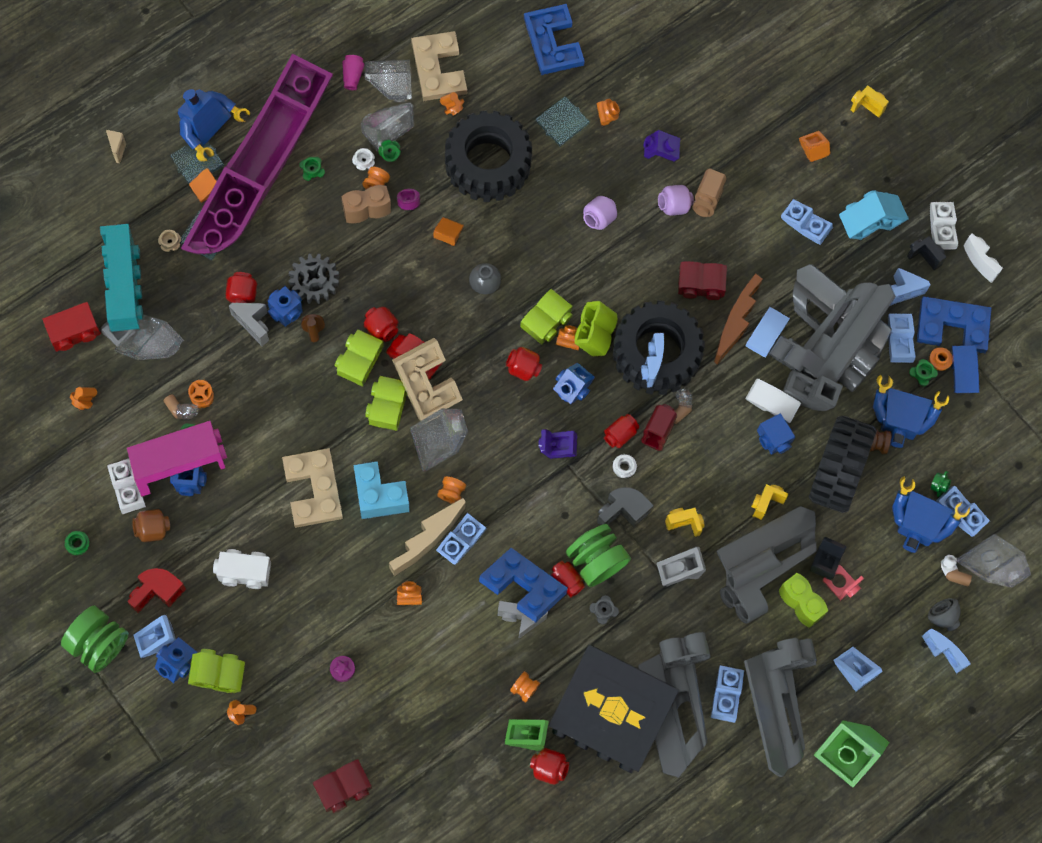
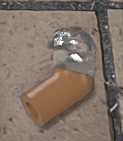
M680 389L676 393L679 407L675 410L677 414L675 424L679 423L692 411V395L688 390Z
M173 394L163 400L172 415L177 419H192L193 416L198 414V407L195 404H179Z

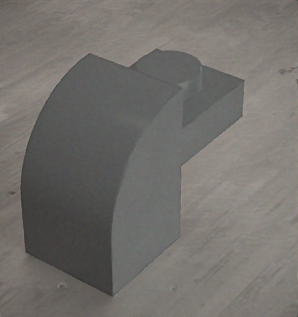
M792 370L783 392L801 402L800 405L817 411H827L836 406L843 386L824 376L814 380L796 370Z
M628 487L618 488L609 494L608 501L611 505L607 503L598 511L600 515L598 516L597 523L599 525H609L622 514L635 527L652 512L654 505L636 489Z

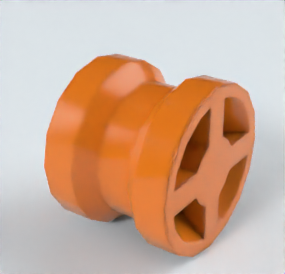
M370 167L368 178L364 179L362 185L365 189L376 185L384 186L385 183L389 182L390 175L381 168Z
M196 380L189 386L188 394L195 407L206 408L212 404L214 393L207 381Z
M444 477L442 481L443 488L438 491L437 496L453 504L461 499L460 494L462 491H465L466 484L453 477Z
M524 671L516 680L510 692L520 695L522 701L527 703L541 683L530 679L529 674Z

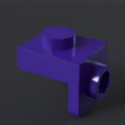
M660 130L645 138V158L649 159L657 155L673 162L679 159L680 138Z
M543 429L539 438V448L550 459L575 457L577 455V433L575 431L551 433L549 430Z

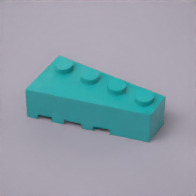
M129 224L100 226V233L105 246H102V256L105 268H108L103 269L105 286L109 288V290H105L107 321L110 330L113 332L140 329L139 320L143 319L142 305L138 304V299H142L141 285L137 283V279H141L140 265H137L136 259H140L139 245L134 244Z

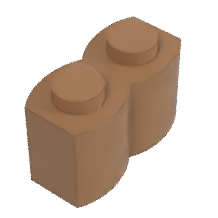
M712 169L705 171L692 206L696 214L702 217H711L714 214L726 182L725 174Z
M376 185L365 191H350L342 196V206L347 223H360L369 217L381 218L391 213V202L387 186Z

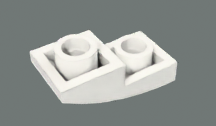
M931 202L932 240L943 249H957L958 240L955 229L957 218L954 202Z
M971 234L964 244L965 251L977 270L992 283L1003 268L997 260L986 255L990 249L982 238Z
M760 379L755 380L745 398L761 410L768 411L774 416L781 413L786 423L792 421L801 402Z
M126 459L107 465L122 514L146 507L143 496L141 497L134 480L130 460Z

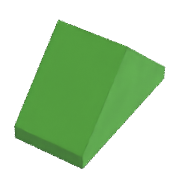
M509 719L505 744L541 751L544 749L549 721Z

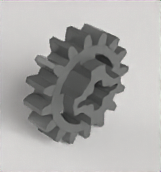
M308 254L307 260L300 257V264H292L295 271H289V277L292 278L289 280L290 287H293L292 290L297 292V294L299 293L302 300L306 297L308 304L312 302V299H316L317 304H320V298L328 301V294L335 295L334 287H339V280H337L339 278V271H335L336 264L332 263L329 265V257L321 260L320 254H317L316 258H312V255ZM326 271L328 272V274H329V276H330L329 281H327V278L325 277V276H326V274H325ZM299 276H300V277L302 278V280H303V282H302L303 285H302V286L299 284Z

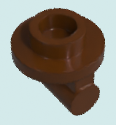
M316 314L307 315L301 321V327L309 333L311 342L319 341L318 332L322 331L325 327L324 319Z

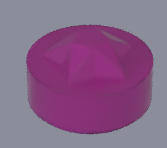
M414 189L400 191L397 195L398 206L404 210L417 208L420 205L419 192Z
M339 656L331 662L330 672L336 681L346 682L354 676L355 666L349 657Z

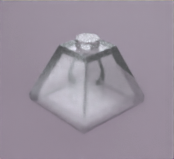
M410 60L365 61V79L389 100H394V102H406L407 99H412Z
M409 102L379 109L375 113H369L361 122L362 134L378 151L383 141H394L414 127L413 105Z
M144 315L143 319L139 321L140 329H133L114 350L119 354L136 360L169 358L179 350V345L184 340L166 321Z
M442 408L410 427L422 471L426 472L459 453L468 433L461 409Z
M995 534L957 558L959 564L988 583L1013 588L1031 575L1025 553Z

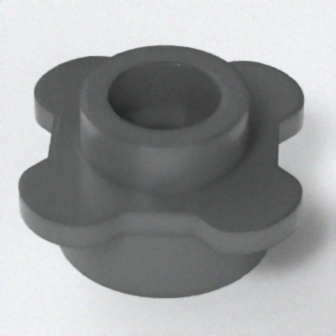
M606 595L602 596L597 603H592L589 608L590 612L594 613L598 618L599 624H606L609 618L616 617L619 613L618 608L614 607L611 598Z

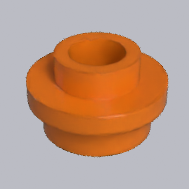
M936 348L931 352L929 362L934 366V369L943 371L952 365L953 356L945 348ZM938 356H943L945 361H940Z

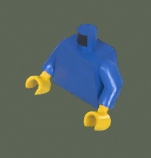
M189 89L183 94L185 103L178 109L180 135L192 150L196 149L197 159L205 162L207 159L204 157V151L209 157L214 156V152L211 148H203L202 146L231 117L230 111L234 113V119L238 122H245L240 118L241 111L246 115H250V112L245 108H237L235 106L236 103L222 93Z
M880 375L877 377V384L880 388L876 390L873 409L877 421L881 424V430L883 432L885 430L891 431L890 445L902 448L905 438L914 440L916 435H923L935 424L942 411L941 406L947 405L949 396L947 395L944 402H939L937 397L940 391H938L934 396L935 404H932L933 400L892 389L893 381L890 376L888 383L882 385V376Z
M905 476L900 479L902 489L898 491L892 506L894 521L898 525L897 532L907 537L903 548L913 553L917 552L920 543L929 546L932 542L939 543L952 535L961 522L960 518L966 517L970 512V507L965 513L959 512L958 507L962 504V502H959L955 507V514H952L953 509L912 491L915 488L914 479L910 486L905 487L903 485Z

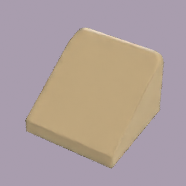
M106 130L115 161L120 163L126 147L124 136L120 132Z

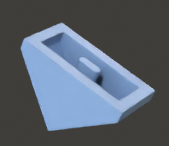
M162 615L134 634L140 658L158 653L163 646H169L176 640L171 622L166 615Z
M851 647L834 659V663L855 692L874 680L882 672L878 665L854 647Z

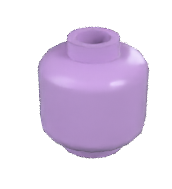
M684 185L666 186L658 196L659 208L666 215L670 216L686 214L694 202L693 194Z
M597 196L584 207V221L590 228L597 230L605 229L617 218L615 202L605 196Z

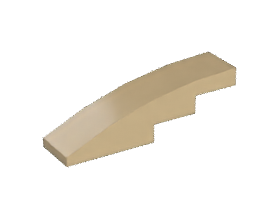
M464 498L421 522L423 532L405 542L408 552L389 562V568L394 576L416 563L447 534L465 510L466 502Z

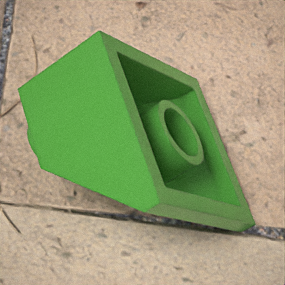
M842 721L816 751L814 756L850 786L854 787L880 758L890 742L870 726Z

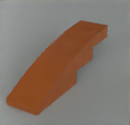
M757 274L753 276L743 289L730 312L720 337L714 360L717 365L748 328L749 323L744 319L754 308L756 301L751 297L760 288L763 280Z

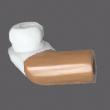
M953 555L945 556L941 561V568L949 581L968 587L972 575L958 571L956 566L957 559Z

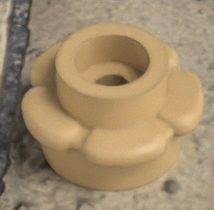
M165 230L159 236L158 243L163 251H176L180 247L181 236L175 231Z

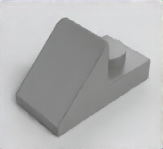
M231 303L229 305L231 315L261 346L269 341L267 334L269 330L260 320L267 314L265 304Z
M695 547L657 562L663 586H670L685 579H699L706 571L700 547Z
M500 601L497 616H501L502 620L516 622L517 619L521 620L519 638H521L546 620L548 612L535 623L517 609L516 603Z

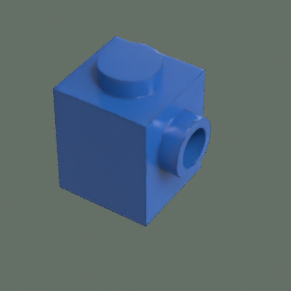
M781 413L760 423L757 429L762 447L765 450L768 449L771 455L779 452V454L784 453L792 447L791 444L795 436Z

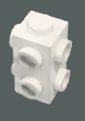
M228 549L227 552H220L219 559H215L213 573L216 574L218 580L223 585L237 586V583L247 584L246 587L252 589H261V586L268 587L271 561L269 557H266V554L252 552L251 555L241 554L242 552L239 550Z

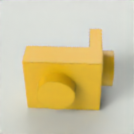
M867 86L862 92L858 90L851 99L853 104L850 110L854 113L863 105L877 117H880L885 112L889 101L882 93L876 92Z
M766 484L762 494H756L751 506L755 509L753 517L762 520L770 500L784 504L788 493L784 492V489L780 486H769Z
M678 508L669 512L670 514L667 515L665 520L668 530L691 524L694 536H700L702 528H704V521L702 515L697 514L696 508L688 510Z

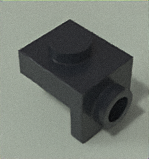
M930 236L923 241L918 239L910 245L911 250L907 255L909 260H911L918 254H921L934 271L941 267L946 259L943 248L940 245H936Z
M824 537L816 552L810 571L832 581L846 546Z

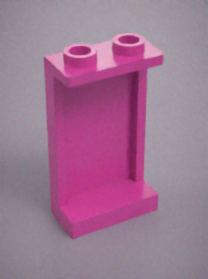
M207 421L127 447L134 480L141 497L151 494L148 483L215 461L219 463L220 469H224L223 459H226L227 455L223 444L218 445V443L222 442L218 428L213 429L211 421Z

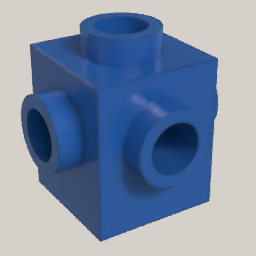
M284 286L281 290H275L269 296L267 301L269 306L268 313L276 322L280 321L286 327L291 322L297 320L301 313H303L302 299L294 290L290 292Z
M575 363L560 372L556 378L558 383L553 390L558 393L562 400L570 404L578 399L582 401L590 392L588 387L595 377L579 363Z
M202 466L170 476V483L173 484L176 492L183 496H193L194 493L201 494V487L206 485L207 473L204 472Z
M178 637L169 646L165 645L159 650L156 655L158 659L155 669L163 678L169 679L174 684L180 677L185 678L190 673L192 654L197 653V651Z

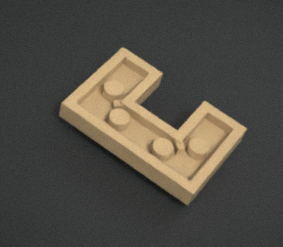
M455 31L411 38L423 101L440 99L452 92L457 93L458 96L467 94L463 70L441 74L438 58L459 55Z
M435 338L392 360L416 415L421 422L463 400L452 378L431 387L425 371L446 361Z
M330 448L282 457L286 481L292 482L311 478L314 498L290 502L295 528L343 519Z

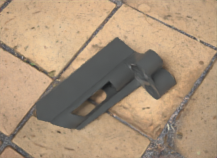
M813 264L807 265L797 270V281L793 289L794 311L816 331L821 323L808 313V299L829 315L847 292ZM856 299L849 303L837 320L839 326L857 302ZM881 319L838 380L851 392H854L875 368L892 331V328Z
M874 283L856 285L854 289L848 290L803 347L790 338L788 340L782 335L768 354L789 369L796 370L814 380L824 376L837 382L896 296L891 285L878 286ZM858 299L839 328L834 332L833 326L852 300Z
M800 506L717 550V555L726 570L727 577L726 587L720 590L721 599L727 607H735L736 613L743 623L747 624L768 612V605L760 588L816 552V520L814 511ZM801 541V551L783 561L776 557V554Z
M705 632L690 634L684 638L663 640L659 643L660 654L638 665L640 670L679 689L655 738L663 773L677 778L682 775L692 760L708 743L695 670V663L711 658ZM686 701L691 703L697 732L687 744H685L678 715V707Z
M798 638L782 640L777 643V648L744 661L768 768L778 777H783L787 770L797 765L804 756L805 744L792 670L816 665L817 658L812 639L799 640ZM785 707H786L787 710H788V714H789V718H790V722H791V727H792V731H793V735H794V740H795L794 742L792 741L791 732H790V728H789V724H788V720H787V715H786Z

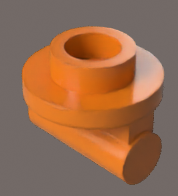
M455 92L440 98V103L447 108L444 111L446 115L451 113L454 116L463 109L462 104L465 101L463 99L459 100Z
M606 99L597 103L601 125H608L611 121L618 119L620 109L615 101Z
M566 325L565 328L559 329L556 345L579 350V346L575 344V334L578 328Z
M87 387L76 388L75 392H72L70 395L72 405L80 410L90 409L93 405L91 400L97 395V390Z
M403 582L397 588V605H422L421 587L416 585L415 582Z
M238 700L231 701L227 709L230 721L236 725L244 723L245 715L256 713L255 705L241 704Z

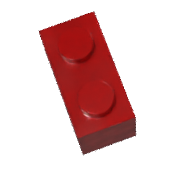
M88 302L42 319L56 352L59 350H69L75 344L90 342L96 336L101 335Z

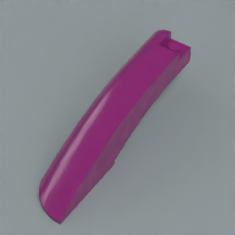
M294 54L291 55L260 114L220 174L182 245V250L195 254H212L226 249L242 235L298 143L333 77L332 73Z

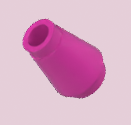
M346 55L345 60L342 61L344 88L347 90H357L365 64L360 56Z

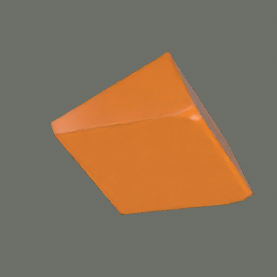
M820 131L799 138L801 146L810 162L830 155V143Z
M206 168L189 183V186L202 203L208 199L217 181L209 169Z
M442 217L434 230V238L455 246L464 225Z

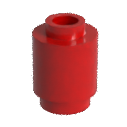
M629 414L620 416L604 430L606 435L604 439L612 448H621L637 434V430L640 428L639 424Z
M561 561L551 569L553 571L551 576L568 588L567 595L570 598L585 588L584 579L570 562L564 563Z

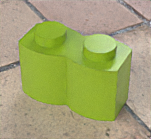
M550 289L522 319L520 327L541 345L546 340L550 342L558 332L555 329L560 324L566 325L573 316L571 314L573 306L554 290Z
M601 301L587 302L581 314V324L575 334V344L591 356H605L610 348L611 334L617 324V313Z
M357 330L354 335L350 334L345 345L348 349L344 355H339L335 367H337V375L360 386H364L383 349V341Z
M380 376L378 382L373 383L371 396H374L372 404L368 403L365 417L369 418V425L397 431L407 392L401 380Z
M798 573L785 581L779 589L782 600L795 610L799 621L809 628L821 620L828 612L824 600L812 592L809 582Z
M201 649V652L192 654L188 684L227 693L241 692L245 662L238 660L237 655L223 654L222 657L216 655L214 650Z

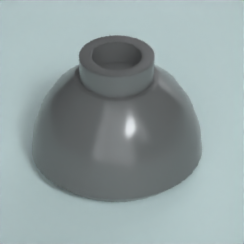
M481 263L472 269L469 282L472 289L477 293L491 294L500 287L501 274L494 265Z
M944 599L936 603L929 610L928 619L938 627L952 631L960 625L961 608L957 599Z

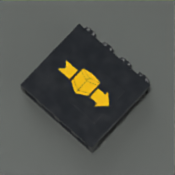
M589 644L548 726L553 728V734L565 739L566 735L575 739L574 744L584 750H588L590 747L598 751L596 754L598 757L610 762L611 758L620 762L619 767L629 773H633L634 770L639 772L679 689Z

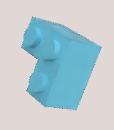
M876 190L866 193L859 202L846 206V210L839 214L849 238L862 240L878 229L892 230L908 220L898 195L878 192Z
M378 462L354 465L362 519L409 512L405 481L381 484Z

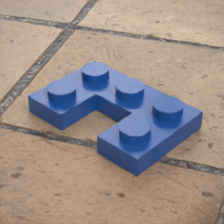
M567 4L524 13V21L541 75L584 66L585 61L579 42L557 47L553 31L572 27V19Z
M922 297L916 342L940 346L942 343L943 325L964 328L963 346L976 345L977 352L986 353L988 350L991 307Z
M512 548L484 571L479 578L480 583L497 595L513 581L527 590L529 593L518 602L517 609L535 623L567 594L568 589Z

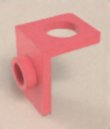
M838 565L835 575H842L845 578L846 584L844 587L838 588L833 585L831 580L823 578V582L840 601L847 595L850 598L861 589L859 584L864 579L860 576L855 581L841 565Z

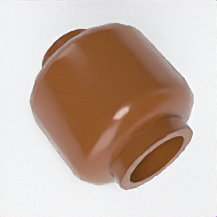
M160 509L140 511L136 518H133L134 536L139 537L142 542L162 540L165 538L166 531L170 530L169 517L164 516Z

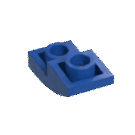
M976 345L952 346L954 393H979Z

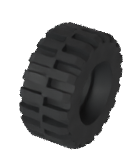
M487 110L480 111L479 115H475V113L467 115V120L460 119L456 123V127H452L450 130L449 138L446 139L445 144L447 176L451 177L453 186H459V192L463 195L470 194L471 199L478 200V198H484L483 202H490V199L496 198V201L504 200V195L511 197L515 194L516 188L518 190L524 186L525 180L529 177L532 162V143L529 141L527 130H522L523 125L519 121L513 122L512 116L508 114L501 116L499 111L487 113ZM491 143L506 150L510 159L499 168L482 169L472 164L467 158V154L477 145Z
M659 300L654 305H652L651 301L645 302L643 308L637 305L632 308L631 314L626 313L622 318L621 324L618 325L613 344V360L617 362L616 369L618 373L623 372V379L627 383L632 381L634 383L633 388L638 391L640 388L647 389L646 393L652 395L653 391H659V395L667 394L668 389L676 392L680 390L681 385L686 386L690 383L691 378L695 377L699 369L705 349V341L702 340L704 334L702 328H697L699 323L695 317L690 318V312L685 308L682 311L678 309V304L671 302V305H665V301ZM646 333H665L677 342L680 348V355L670 363L661 364L653 386L647 387L646 379L643 380L641 374V366L645 365L646 359L638 351L637 341Z
M846 416L837 417L809 495V499L813 503L841 513L849 511L877 432L874 426Z

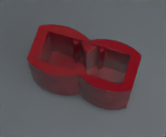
M691 261L681 262L678 294L688 299H693L697 296H704L708 300L724 298L727 265L717 263L703 264Z
M662 404L655 407L643 432L641 441L644 445L657 451L663 449L677 418V414L671 406Z
M358 759L313 782L326 811L332 810L333 813L346 808V802L354 798L356 801L366 798L370 795L369 790L373 789Z

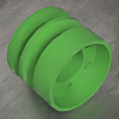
M603 524L587 531L566 550L569 558L576 557L572 562L574 566L587 564L581 570L580 575L588 587L604 582L619 572L631 560L623 545L610 547L617 537L615 534L608 535L611 532L608 524Z
M91 606L84 610L70 625L61 640V646L74 657L82 655V664L85 666L89 665L88 668L92 672L97 673L103 670L119 654L128 639L129 633L123 627L119 628V624L115 621L108 624V615L98 607Z

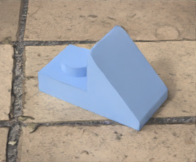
M897 269L894 275L897 285L891 286L896 297L890 306L925 294L930 287L929 281L903 269Z

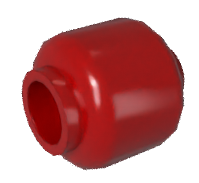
M235 272L233 276L227 279L226 299L231 303H254L256 300L257 281L249 273Z
M373 307L365 314L364 328L371 336L387 342L398 333L399 322L386 307H379L377 309Z
M519 347L516 350L512 349L506 361L509 374L524 381H529L533 376L537 377L542 369V364L539 363V354L525 347Z
M544 748L538 754L533 755L530 768L533 769L535 779L556 785L560 781L565 780L569 771V762H567L565 754Z

